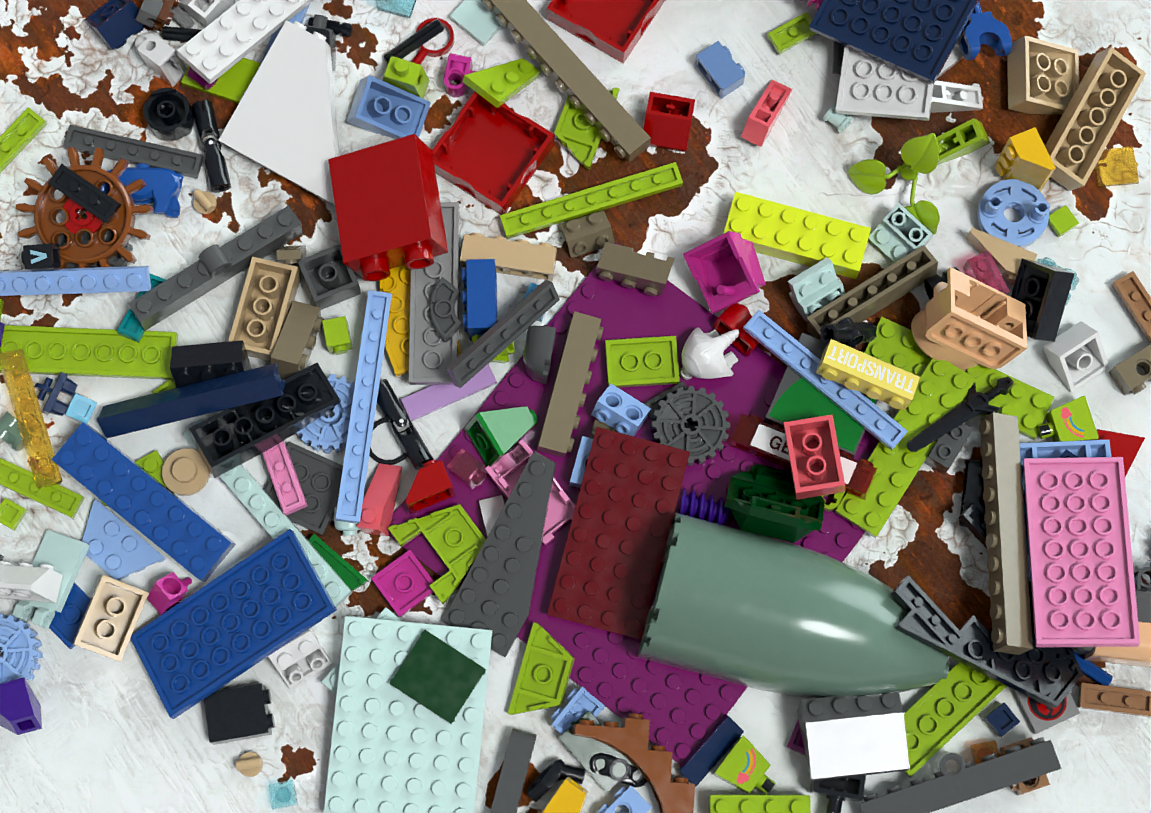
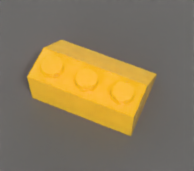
M1035 127L1010 137L995 164L999 176H1003L1004 180L1017 179L1035 186L1040 192L1056 169Z

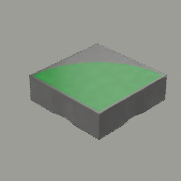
M805 333L801 334L798 341L821 360L827 344ZM789 366L784 373L763 423L785 433L784 422L833 415L840 456L851 461L865 432L861 425ZM863 394L875 405L877 404L878 400L871 399L866 394Z

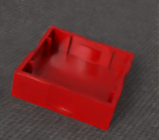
M552 0L546 8L547 20L624 64L665 0Z
M474 92L461 109L455 123L443 134L432 149L435 173L500 215H503L509 210L555 145V134L528 117L514 112L505 103L496 108L477 92Z

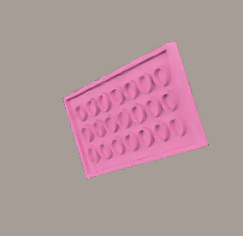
M1123 457L1024 458L1023 470L1036 647H1139L1140 637Z

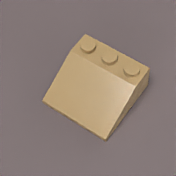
M1023 36L1012 42L1010 54L1007 55L1008 109L1027 114L1063 115L1079 86L1078 50L1029 36Z

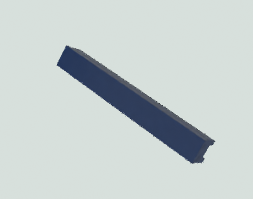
M274 363L103 406L96 420L107 439L282 396L286 382L284 379H281L278 372V364Z

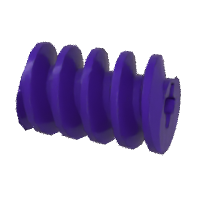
M684 488L679 513L683 515L689 513V516L694 518L698 515V519L704 520L707 518L709 522L717 520V524L723 525L727 521L730 508L724 507L723 497H720L715 503L714 495L712 494L705 500L704 492H701L698 498H696L695 490H692L687 496L686 488Z

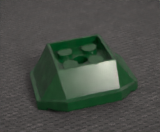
M758 464L751 467L750 471L740 472L730 478L724 507L730 508L741 530L795 543L812 531L821 530L825 500L822 496L796 500L792 472Z

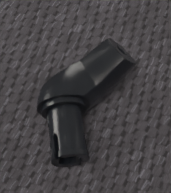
M555 759L537 775L526 790L527 794L532 800L538 802L554 784L561 779L565 780L567 777L582 785L585 769L564 764L562 759Z

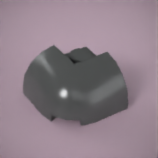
M530 326L527 330L523 350V366L527 375L534 381L547 385L556 328Z

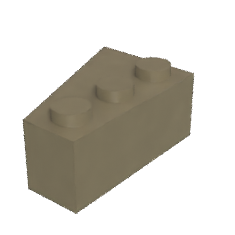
M605 242L595 274H598L601 279L606 281L616 280L622 282L621 285L629 289H634L635 287L642 289L645 294L650 296H662L675 258L667 257L665 261L654 258L655 254L647 252L645 256L634 252L633 248Z
M293 301L270 357L271 364H278V372L281 379H286L307 368L311 352L316 344L317 333L323 327L322 320L324 318L321 317L320 307Z

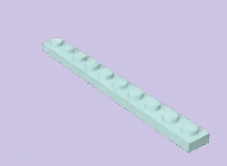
M200 418L193 426L203 422L204 420ZM188 429L183 435L188 439V441H189V442L194 446V448L198 451L196 445L194 444V442H193V440H192V438H191V434H190V431H189V429ZM242 464L219 476L273 539H276L289 529L294 531L336 608L353 593Z

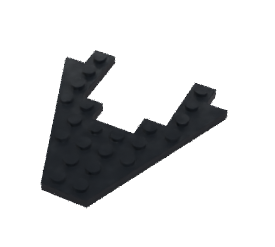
M975 500L958 518L987 549V533L984 521L985 509ZM910 576L905 577L890 593L907 612L894 626L896 630L1052 709L1059 706L1083 675L1070 647H1036L1031 581H1029L1033 649L1020 655L993 651V642L991 640L992 628L988 631L974 615L968 617L958 629Z

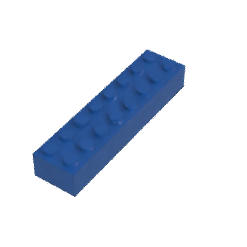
M84 422L80 424L51 459L200 581L206 582L236 545L230 538L93 427Z

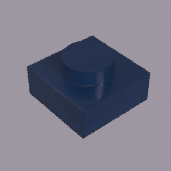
M1005 702L984 718L999 738L1020 723L1019 719Z

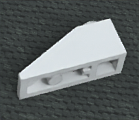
M937 80L934 83L930 113L983 109L981 87Z

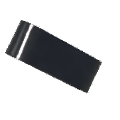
M967 460L960 515L975 500L985 509V501L983 499L984 482L982 477L983 464L980 460ZM959 519V526L966 527Z

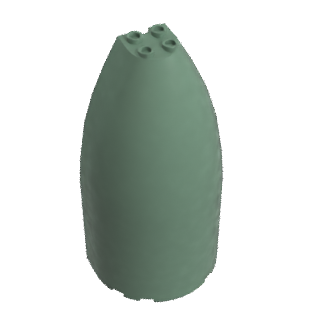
M679 513L674 514L662 559L663 568L654 604L649 609L637 655L638 658L758 690L813 698L876 695L895 691L902 693L934 685L941 679L947 678L949 673V665L946 664L947 655L894 628L907 612L890 594L894 589L875 577L830 556L796 544Z

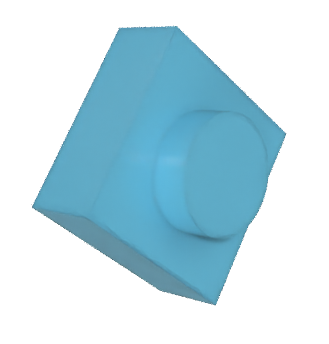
M74 392L64 414L88 424L97 402Z

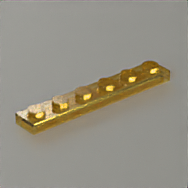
M23 349L0 353V367L37 489L61 484L62 477L59 467L51 460L55 454Z

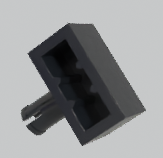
M866 776L811 781L810 793L826 796L825 798L828 799L826 813H841L843 801H863Z

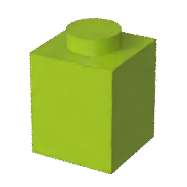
M346 316L322 320L329 353L341 355L353 349Z

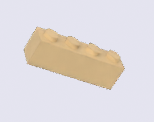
M480 233L464 234L460 264L461 268L466 267V260L495 259L497 273L553 281L557 248L549 243L530 244L529 241L518 239L515 242L509 241L502 236L488 238Z

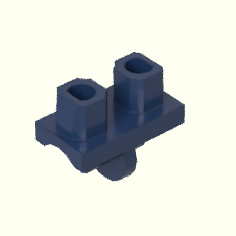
M61 372L53 389L50 388L53 379L46 377L43 384H35L34 388L40 391L37 396L38 400L43 401L46 394L50 395L41 413L46 415L51 413L57 416L64 415L68 404L57 400L60 392L72 397L78 386L67 378V374Z

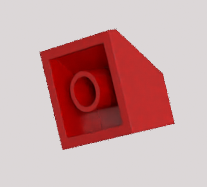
M436 460L428 461L423 464V468L418 470L406 498L411 514L456 496L442 460L438 462Z

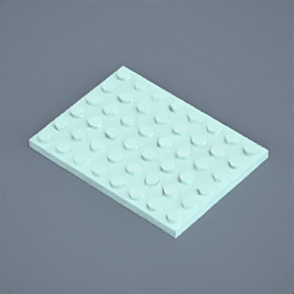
M345 616L324 813H474L492 630ZM424 630H427L486 669V673L481 677L452 724L390 685V680L394 678Z

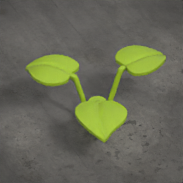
M935 133L906 141L901 148L903 165L898 166L889 174H885V165L874 159L859 161L849 168V177L861 191L867 194L882 192L886 187L885 179L891 178L898 172L901 173L904 179L912 180L911 206H905L904 208L934 235L937 233L940 215L936 206L925 200L918 201L916 204L914 201L919 172L922 174L931 173L939 162V145Z

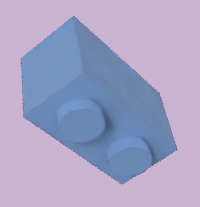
M717 41L696 55L695 65L722 99L744 84L745 71L739 63L736 64L731 58L730 50Z

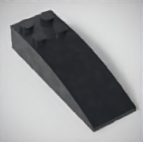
M318 363L284 379L286 383L282 396L226 409L189 428L191 438L214 478L274 447L341 402Z

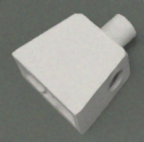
M151 34L148 38L144 36L137 38L135 47L145 64L174 87L184 76L187 69L181 58L177 56L176 50L154 34Z

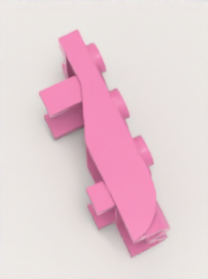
M523 439L519 441V445L515 449L502 456L497 463L485 468L490 478L507 499L533 453ZM553 478L542 543L545 546L555 539L553 533L567 522L572 521L575 504L570 500L555 478Z

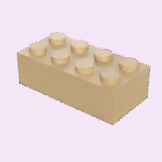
M252 257L228 342L243 340L249 357L271 361L270 357L296 297L301 279L298 267Z

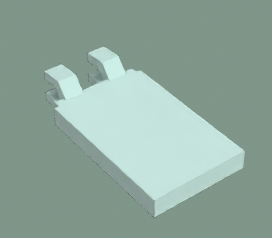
M464 0L450 15V19L483 46L502 28L496 19V14L492 10L488 11L481 0Z
M47 530L32 565L34 567H39L40 564L55 567L54 571L63 575L57 602L46 603L18 600L20 602L16 604L12 616L29 622L34 613L31 623L48 629L55 616V611L62 612L90 545Z

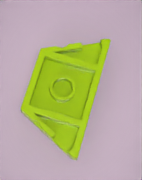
M612 88L609 92L616 100L620 89ZM568 96L554 131L555 138L586 169L590 170L602 139L599 134L600 130L595 125L592 126L587 122L584 117L585 113L580 108L576 109L571 104L570 97Z
M533 622L507 713L510 715L562 706L575 657L538 623Z

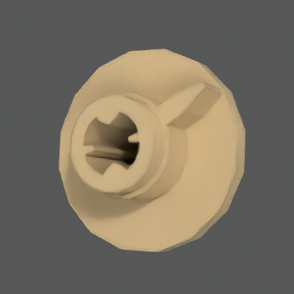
M180 449L167 457L162 468V477L165 485L172 492L181 496H190L200 492L206 486L210 478V470L199 451Z

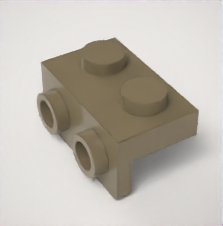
M604 210L560 224L571 258L602 249L605 242L615 244L612 227Z

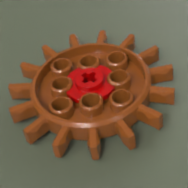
M73 147L68 148V158L70 161V167L68 168L98 189H101L103 184L108 183L110 185V192L107 195L122 205L109 224H107L65 194L61 199L56 200L54 193L57 189L48 183L50 179L44 185H41L34 179L26 178L24 182L29 188L38 191L39 194L35 205L21 203L16 204L15 209L23 213H34L35 226L17 232L18 237L24 239L38 235L43 244H58V238L65 234L68 240L65 246L60 247L61 268L53 269H66L69 262L78 264V268H88L89 265L99 263L101 267H111L109 259L118 253L124 260L134 264L137 259L133 253L125 248L130 237L135 236L141 240H150L151 237L144 230L134 228L135 215L153 213L154 207L144 204L134 206L131 195L147 185L144 180H135L128 186H125L119 180V177L127 169L129 162L121 158L109 173L101 169L105 150L95 148L90 166L80 165L77 149ZM48 158L43 159L45 168L53 176L58 169L56 164ZM60 211H64L66 215L62 223L56 221V216ZM84 211L86 212L85 214L88 216L86 219H83L84 216L82 215V213ZM108 230H112L114 233V238L110 242L104 240V235ZM89 232L91 236L90 242L83 245L81 236Z

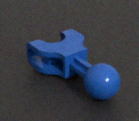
M978 1L964 27L965 32L959 43L965 60H975L980 52V44H987L992 47L997 56L1009 55L1012 48V39L1008 27L996 20L991 12H982Z

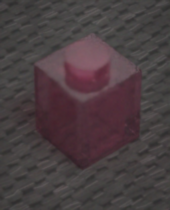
M463 448L447 466L451 474L472 490L476 485H481L487 476L485 465Z

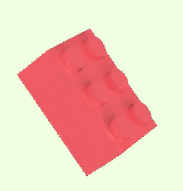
M833 415L784 422V432L796 500L845 492V481Z

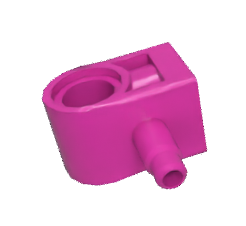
M449 53L443 79L445 91L449 96L458 98L466 93L468 86L462 82L464 75L477 72L472 71L471 57ZM454 80H459L461 82L459 85L456 86L450 84Z
M172 572L155 582L148 594L147 600L161 616L181 602L188 590L187 587L192 584V579L187 577L180 580Z

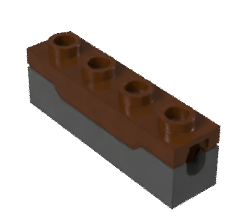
M144 0L135 20L161 32L164 24L169 26L174 15L170 10L172 7L177 8L180 0Z

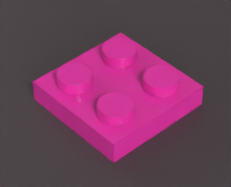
M408 550L371 578L399 617L405 615L434 593L429 586L434 581L411 550Z

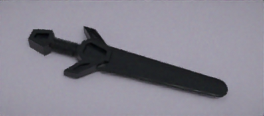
M1009 376L998 379L996 386L984 394L976 392V383H973L971 388H969L968 398L907 443V449L911 452H917L978 414L989 415L992 412H1000L1001 408L989 405L988 403L1000 394L1007 395L1013 387L1014 381Z

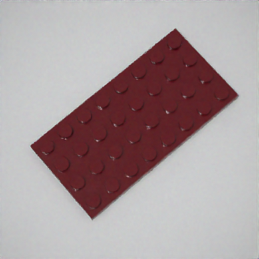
M596 427L547 615L642 640L690 451Z

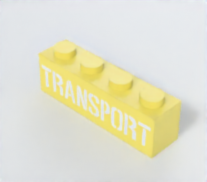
M832 339L824 349L816 371L817 374L827 380L838 382L850 390L859 391L871 399L880 400L889 404L892 408L903 411L913 400L920 379L917 375Z

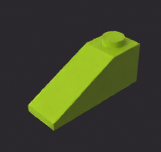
M973 118L936 137L939 145L938 165L970 154L990 144L991 142L982 122Z

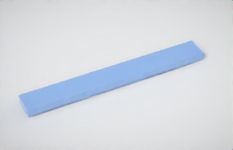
M760 310L743 327V330L891 451L908 432L861 392L850 390L838 382L827 380L817 374L816 371L820 359Z

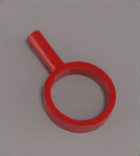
M430 18L418 26L416 32L435 19H438L449 31L450 41L440 50H429L423 45L420 46L419 52L411 62L420 65L426 56L440 57L452 49L454 32L447 21L440 18Z

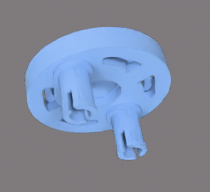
M1017 179L1003 180L992 185L983 195L977 210L978 224L982 232L1024 248L1034 243L1044 232L1049 220L1050 205L1035 186ZM1009 208L1017 210L1020 214V221L1011 222L1007 220L1004 211Z

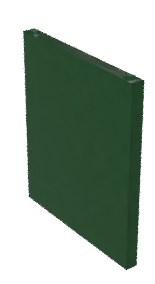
M424 630L394 678L390 680V685L452 724L477 683L486 673V669L427 630Z

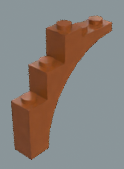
M629 714L628 718L621 720V727H618L617 722H603V726H596L592 720H579V724L572 725V735L591 738L612 747L624 755L641 772L650 785L660 813L694 812L695 784L688 783V778H673V782H671L672 752L666 751L665 746H651V750H648L650 720L643 719L642 714Z

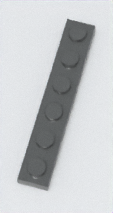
M69 125L63 144L65 149L73 147L78 152L93 155L96 147L105 150L104 158L117 161L122 158L130 164H148L149 168H168L176 173H181L183 176L197 179L204 159L202 154L74 125Z
M545 280L446 367L455 386L459 388L464 386L560 300L551 281Z

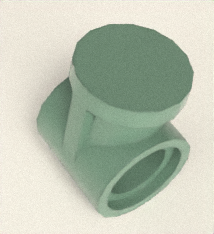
M7 411L0 418V438L7 444L11 443L12 448L16 451L23 449L30 442L33 434L29 430H24L25 426Z

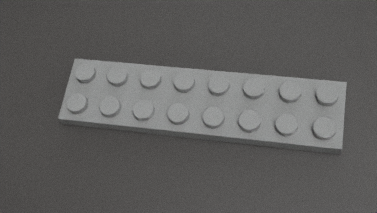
M440 202L448 253L433 257L434 263L427 268L411 269L410 385L454 384L446 367L457 358L458 331L447 343L440 337L432 322L430 302L433 290L441 277L458 289L459 202ZM458 299L456 300V303H455V314H456V317H457V318H458Z

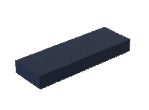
M725 714L677 770L685 778H688L691 784H695L696 787L744 731Z

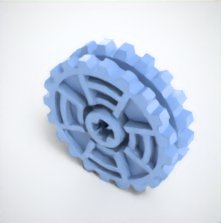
M330 374L327 379L341 400L339 404L330 409V412L333 410L335 415L332 418L330 416L327 418L325 413L296 433L299 438L302 437L304 444L307 446L311 445L317 452L322 448L326 454H330L331 450L334 449L337 453H340L342 448L346 446L355 383L353 381L349 383L346 377L341 376L340 379H337L335 374Z
M0 614V652H4V656L0 657V684L25 677L26 681L28 679L33 680L35 678L34 670H39L41 667L37 662L38 659L43 658V653L38 651L42 643L40 640L35 639L38 634L35 630L29 628L30 624L15 616H4V614Z

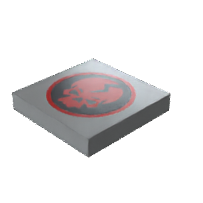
M1013 689L1034 734L1080 714L1070 692L1058 707L1052 709Z

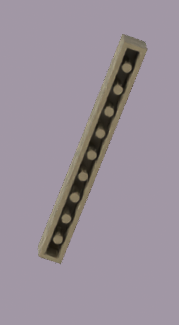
M481 0L488 11L492 10L496 14L499 24L511 31L510 34L515 42L523 44L527 55L532 60L536 59L541 64L540 68L546 76L550 75L555 80L554 83L559 91L562 93L565 91L570 97L571 104L576 109L580 108L585 113L584 117L587 122L592 126L595 125L600 130L599 134L603 140L611 142L614 146V151L621 159L625 158L630 163L650 147L651 137L527 0Z
M992 412L981 419L979 425V432L981 433L980 453L983 464L982 477L984 482L983 499L985 501L984 521L986 524V546L988 550V591L991 602L990 617L992 619L991 640L993 642V651L1020 655L1033 649L1018 417Z

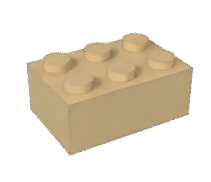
M101 575L72 644L121 662L149 592Z

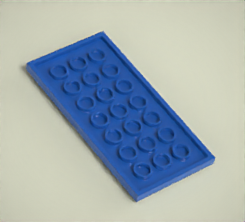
M289 529L132 634L130 639L169 717L175 719L337 611L297 536L293 530Z

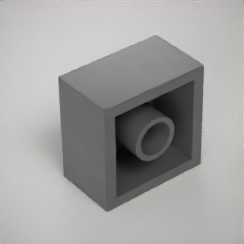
M341 244L298 261L300 271L316 307H320L321 310L361 294L359 283L353 270L343 263Z

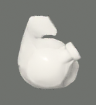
M699 327L695 328L685 342L681 353L683 367L680 370V376L685 380H690L693 377L713 379L733 376L734 373L731 367L738 362V359L732 351L724 356L723 352L739 336V330L735 329L719 335L716 330L710 333H703Z

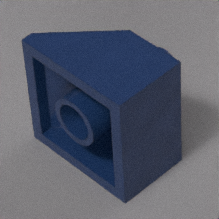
M108 0L84 19L106 46L112 50L122 47L127 42L126 39L133 34L140 33L144 29V24L135 20L139 9L132 0Z

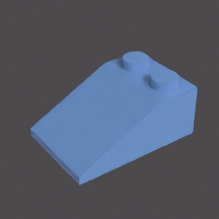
M368 75L360 80L346 122L364 130L394 139L416 134L419 137L431 102Z

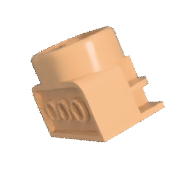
M952 267L947 269L948 284L939 282L934 287V297L927 302L924 309L914 316L911 323L913 338L926 355L936 360L948 361L963 371H967L968 368L977 365L990 369L1001 368L1027 349L1025 304Z

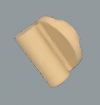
M200 189L193 193L195 197L193 205L198 213L209 214L215 210L217 200L212 193L202 192Z
M254 752L244 753L239 758V761H236L237 771H240L241 774L247 777L258 775L263 767L262 758Z

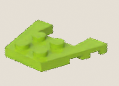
M460 504L431 513V515L419 519L408 520V522L403 524H395L388 528L401 547L422 533L447 566L449 572L429 585L442 604L446 603L471 569L486 541Z

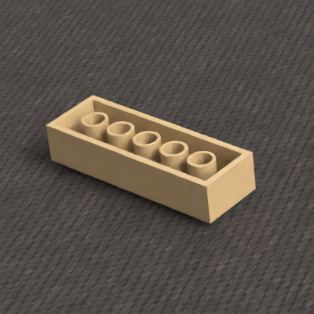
M1112 47L1096 54L1045 145L1056 167L1051 178L1069 191L1085 186L1146 75V72Z

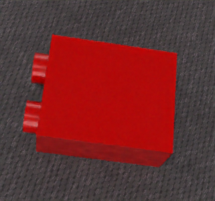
M416 134L328 159L343 263L362 276L363 280H384L390 276V269L406 265L409 269L427 268L434 263L433 257L448 253L432 150Z

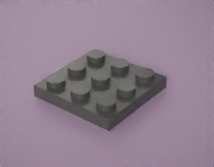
M289 442L287 449L308 506L287 515V517L293 523L324 536L334 515V508L338 504L343 465ZM270 479L265 492L282 510L273 482Z

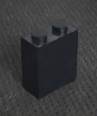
M263 684L217 691L206 697L204 705L209 743L216 745L272 735L271 728H275L273 713L269 714L268 704L272 703L270 690L266 689Z

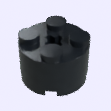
M169 87L157 89L150 94L151 97L144 103L143 114L150 129L160 140L174 141L192 132L194 114L186 96L176 91V89Z

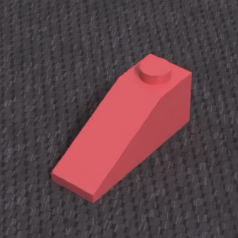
M771 80L748 117L741 138L762 147L792 89L775 80Z
M379 463L363 499L360 523L357 524V528L366 534L388 537V528L392 521L403 469L402 466Z

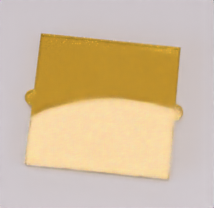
M1133 147L1104 149L1093 169L1096 172L1098 187L1139 183L1137 172L1139 164L1135 160Z

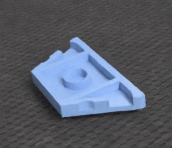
M96 499L93 501L82 542L90 545L86 555L112 578L119 581L128 577L129 574L140 572L146 569L145 567L157 562H163L166 559Z

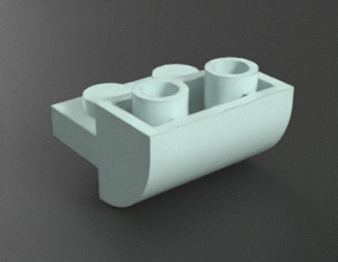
M898 203L883 219V222L870 234L868 239L895 263L921 246H926L934 234Z
M828 257L788 281L791 289L789 293L790 298L806 322L808 316L845 294L843 284L837 279L833 263Z

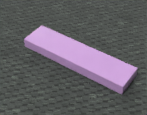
M487 364L461 388L454 384L432 385L402 398L401 401L410 420L414 421L497 384V381L489 364Z

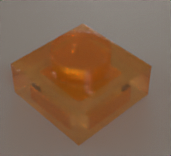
M996 740L970 745L974 765L983 762L981 757L993 753L1000 757Z

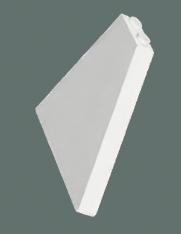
M286 20L218 141L335 206L328 159L339 156L331 47L325 41L326 37L314 31L311 34L306 31L307 27L297 21L291 23Z

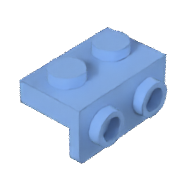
M583 686L579 690L575 688L566 699L569 701L564 709L559 707L551 717L554 721L551 726L562 734L571 726L572 721L576 722L588 710L597 718L605 708V705L586 691Z

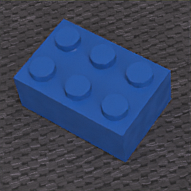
M495 259L466 260V267L462 268L464 289L467 288V290H462L464 311H467V313H463L464 333H469L470 341H472L471 337L475 335H484L498 322Z

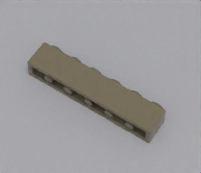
M924 245L808 316V332L812 337L821 340L820 329L825 324L838 323L847 317H850L853 322L864 321L922 285L925 279L936 275L938 261Z
M575 311L571 317L539 437L537 451L564 458L567 452L571 453L574 439L570 438L573 429L577 430L580 416L576 414L578 407H583L586 394L582 393L584 384L589 385L592 371L588 370L590 362H595L598 349L594 348L596 340L600 341L604 327L600 326V318Z

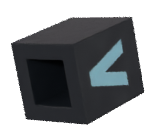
M59 244L23 245L21 260L25 269L61 268Z

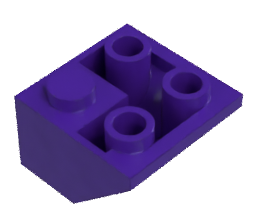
M25 677L0 684V726L17 735L42 729L41 705Z

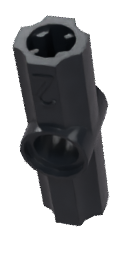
M847 317L838 323L825 324L820 329V339L824 344H828L832 339L854 348L860 343L873 341L877 337V327L873 322H853L850 317Z

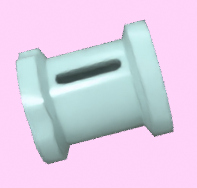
M835 103L826 112L823 120L831 122L838 128V132L841 134L853 121V117L846 114H837V103Z

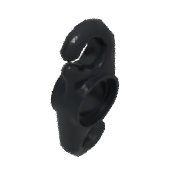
M602 752L594 754L590 759L589 766L594 773L598 770L595 765L596 761L603 759L605 767L599 770L600 775H606L615 781L635 788L644 786L647 783L643 775L640 781L633 779V773L638 769L624 759ZM616 763H623L625 765L626 774L623 777L618 778L613 774L612 769Z

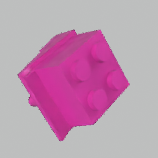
M728 231L683 254L693 278L697 280L706 302L714 314L759 293V288L766 285L753 242L742 239L740 233Z

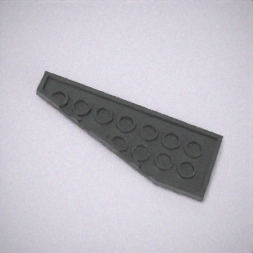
M536 451L532 453L442 621L453 627L492 630L491 650L503 657L508 655L530 614L535 576L544 535L545 519L548 512V502L556 467L554 461Z

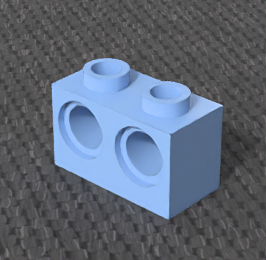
M610 384L597 401L591 415L618 433L634 437L645 422L651 408L613 384Z

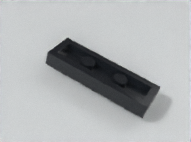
M62 163L48 182L107 224H109L122 205Z

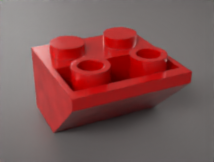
M650 92L643 128L651 137L650 146L683 152L687 151L695 99Z

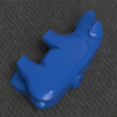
M136 164L135 167H127L119 177V180L125 186L139 179L144 180L147 184L144 188L131 195L134 204L146 205L154 202L153 213H167V218H178L180 215L178 197L182 188L183 175L168 168H149L148 164ZM108 183L103 184L100 190L108 194L110 192V185Z

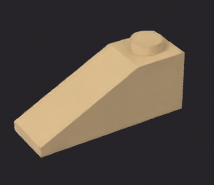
M973 227L966 237L1001 277L1005 278L1008 283L1013 285L1015 284L1021 259L1035 261L1038 255Z

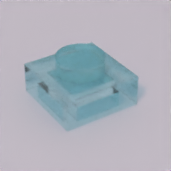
M294 780L268 785L272 810L298 805Z

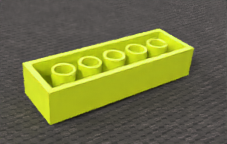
M735 192L724 233L728 231L740 233L742 239L753 242L757 253L812 267L828 257L833 263L836 274L856 279L861 268L871 228Z

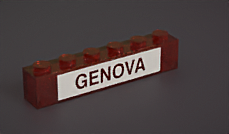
M742 414L731 438L732 446L791 470L784 428L775 423H771V425L763 423L762 419L755 415L749 414V416ZM839 450L845 481V492L865 500L876 476L877 468L873 467L874 464L864 459H860V461L851 458L849 453Z

